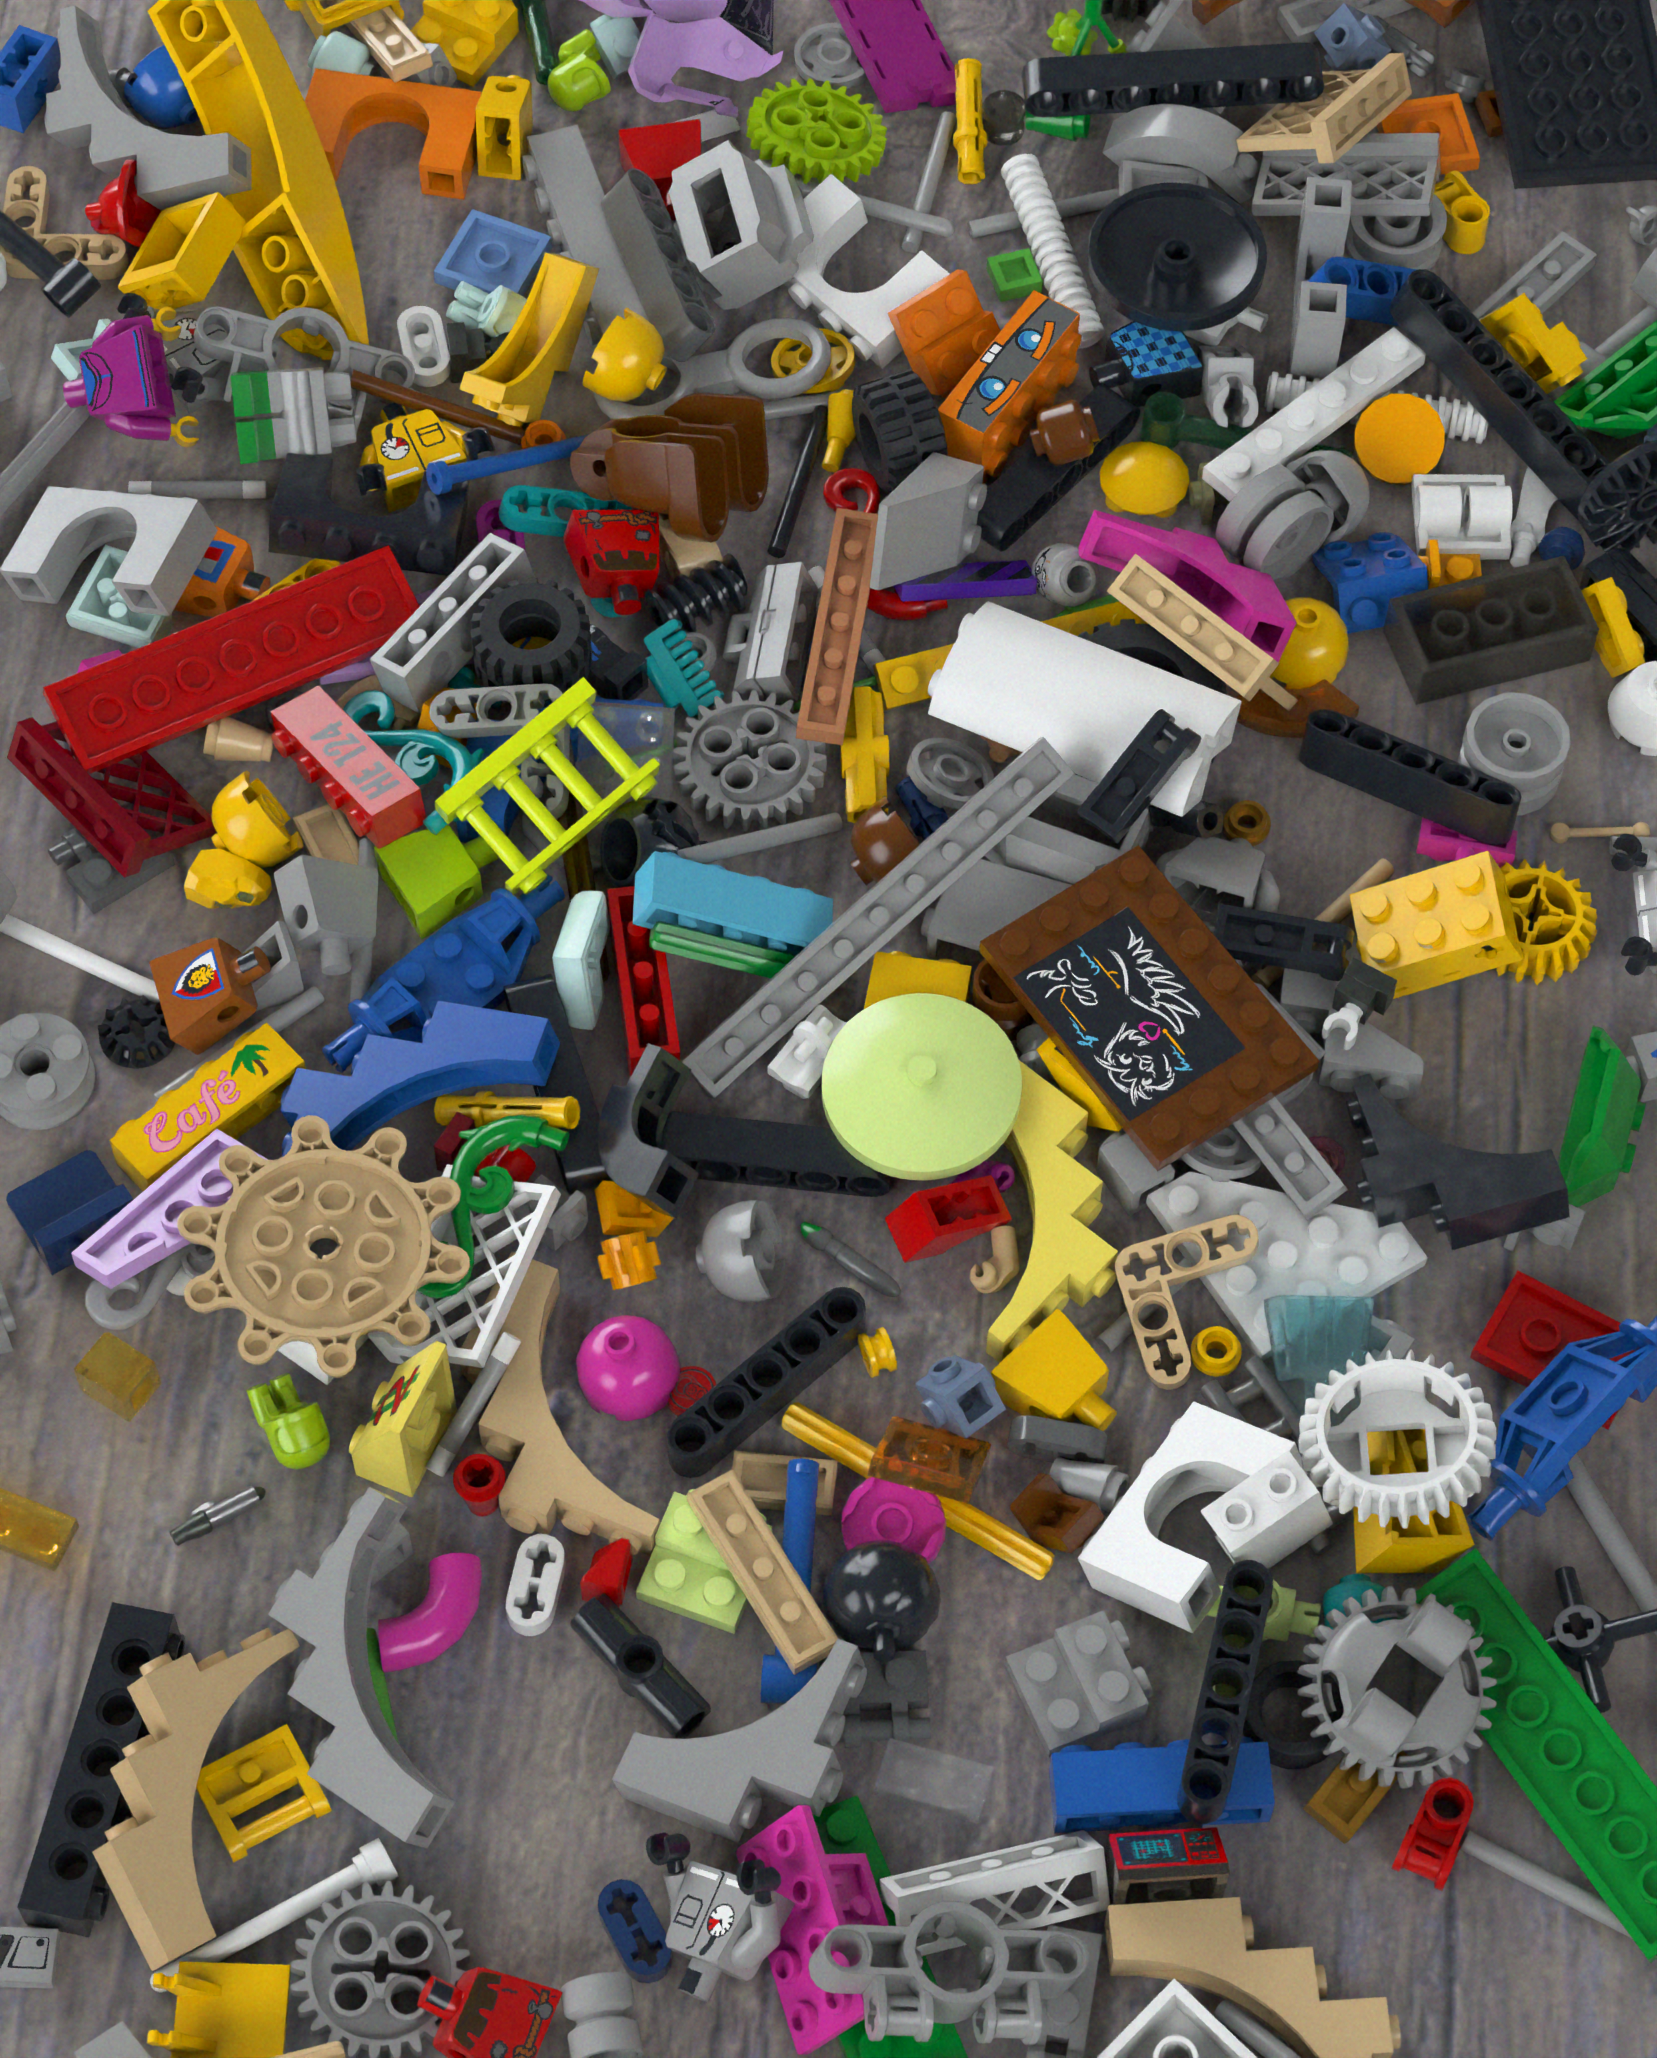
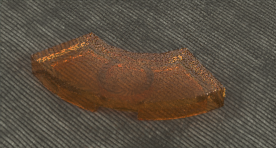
M1326 679L1307 688L1285 689L1298 700L1290 711L1261 689L1258 690L1250 702L1242 695L1236 697V699L1242 701L1236 722L1263 734L1286 738H1303L1307 718L1314 710H1333L1354 719L1358 716L1360 706Z

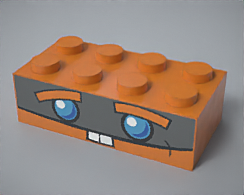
M1035 290L938 408L945 432L948 456L984 466L982 484H985L991 476L995 478L1002 472L1011 450L1015 446L1021 447L1030 434L1029 430H1031L1032 424L1036 420L1037 413L1053 405L1057 392L1062 386L1068 387L1071 385L1079 369V363L1076 362V353L1082 340V335L1078 333L1080 313Z

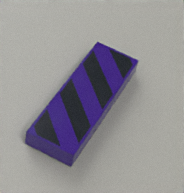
M1026 560L959 563L957 566L894 585V588L903 602L1025 596L1036 594L1037 578L1032 574V569Z

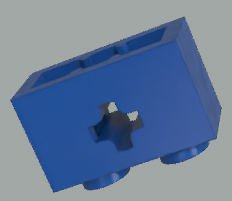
M19 25L0 51V126L24 133L46 102V93L53 92L58 85L61 53L56 37Z

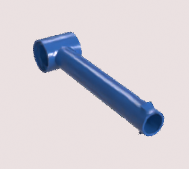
M792 1459L788 1461L782 1549L811 1594L816 1521L815 1503L818 1490L819 1463L810 1459ZM775 1645V1655H763L760 1702L785 1704L816 1674L817 1663L794 1675Z

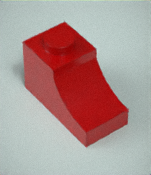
M992 1175L916 1191L884 1218L904 1263L941 1255L948 1249L968 1239L989 1232L996 1227L1005 1226L1012 1220Z

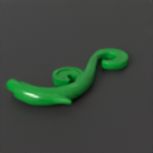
M527 1115L506 1116L475 1129L460 1131L459 1137L468 1141L460 1149L451 1170L450 1179L459 1185L461 1196L459 1203L450 1213L458 1247L467 1252L470 1258V1268L468 1273L459 1282L429 1283L420 1287L419 1293L430 1298H446L457 1294L465 1288L471 1278L475 1251L470 1210L487 1215L497 1213L506 1207L514 1196V1181L506 1169L498 1166H487L479 1170L480 1180L487 1184L480 1189L472 1187V1179L479 1164L490 1153L507 1145H510L508 1148L510 1151H514L523 1145L534 1148L544 1145L563 1151L568 1143V1132L548 1126L546 1119ZM439 1241L443 1244L449 1245V1243L446 1241Z

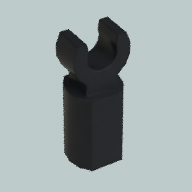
M1200 801L1182 817L1154 805L1148 806L1153 826H1171L1178 833L1204 839L1222 831L1223 814L1221 809L1214 803Z

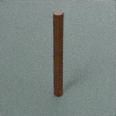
M353 369L350 378L351 388L417 411L424 409L432 410L438 418L470 429L485 427L491 436L521 446V438L525 436L526 431L524 427L509 425L500 419Z

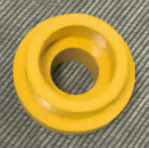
M1212 1326L1200 1331L1194 1337L1190 1348V1356L1195 1367L1202 1373L1214 1377L1225 1376L1233 1372L1239 1365L1242 1347L1238 1338L1230 1330L1221 1326ZM1214 1348L1219 1349L1225 1356L1220 1359L1208 1356L1207 1351Z

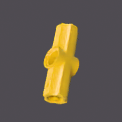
M869 686L854 687L852 690L843 745H840L841 778H845L847 821L856 823L858 817L884 796L887 798L886 777H889L888 735H884L882 693L872 690Z

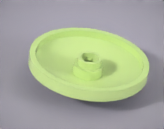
M930 993L904 994L890 997L865 1008L849 1020L839 1031L827 1052L823 1065V1107L828 1123L836 1138L851 1155L866 1166L900 1179L938 1180L964 1173L978 1166L995 1153L1005 1142L1012 1131L1020 1110L1022 1075L1020 1063L1011 1041L1000 1026L984 1012L964 1001L944 995Z

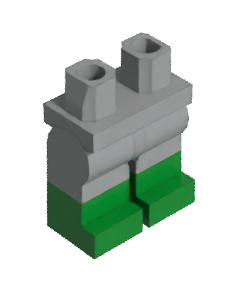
M324 367L310 369L232 372L230 375L235 417L277 412L281 414L280 416L237 419L236 431L240 464L286 458L287 453L301 455L332 453L333 447L357 441L354 416L329 418L328 401L352 399L349 373L324 372Z

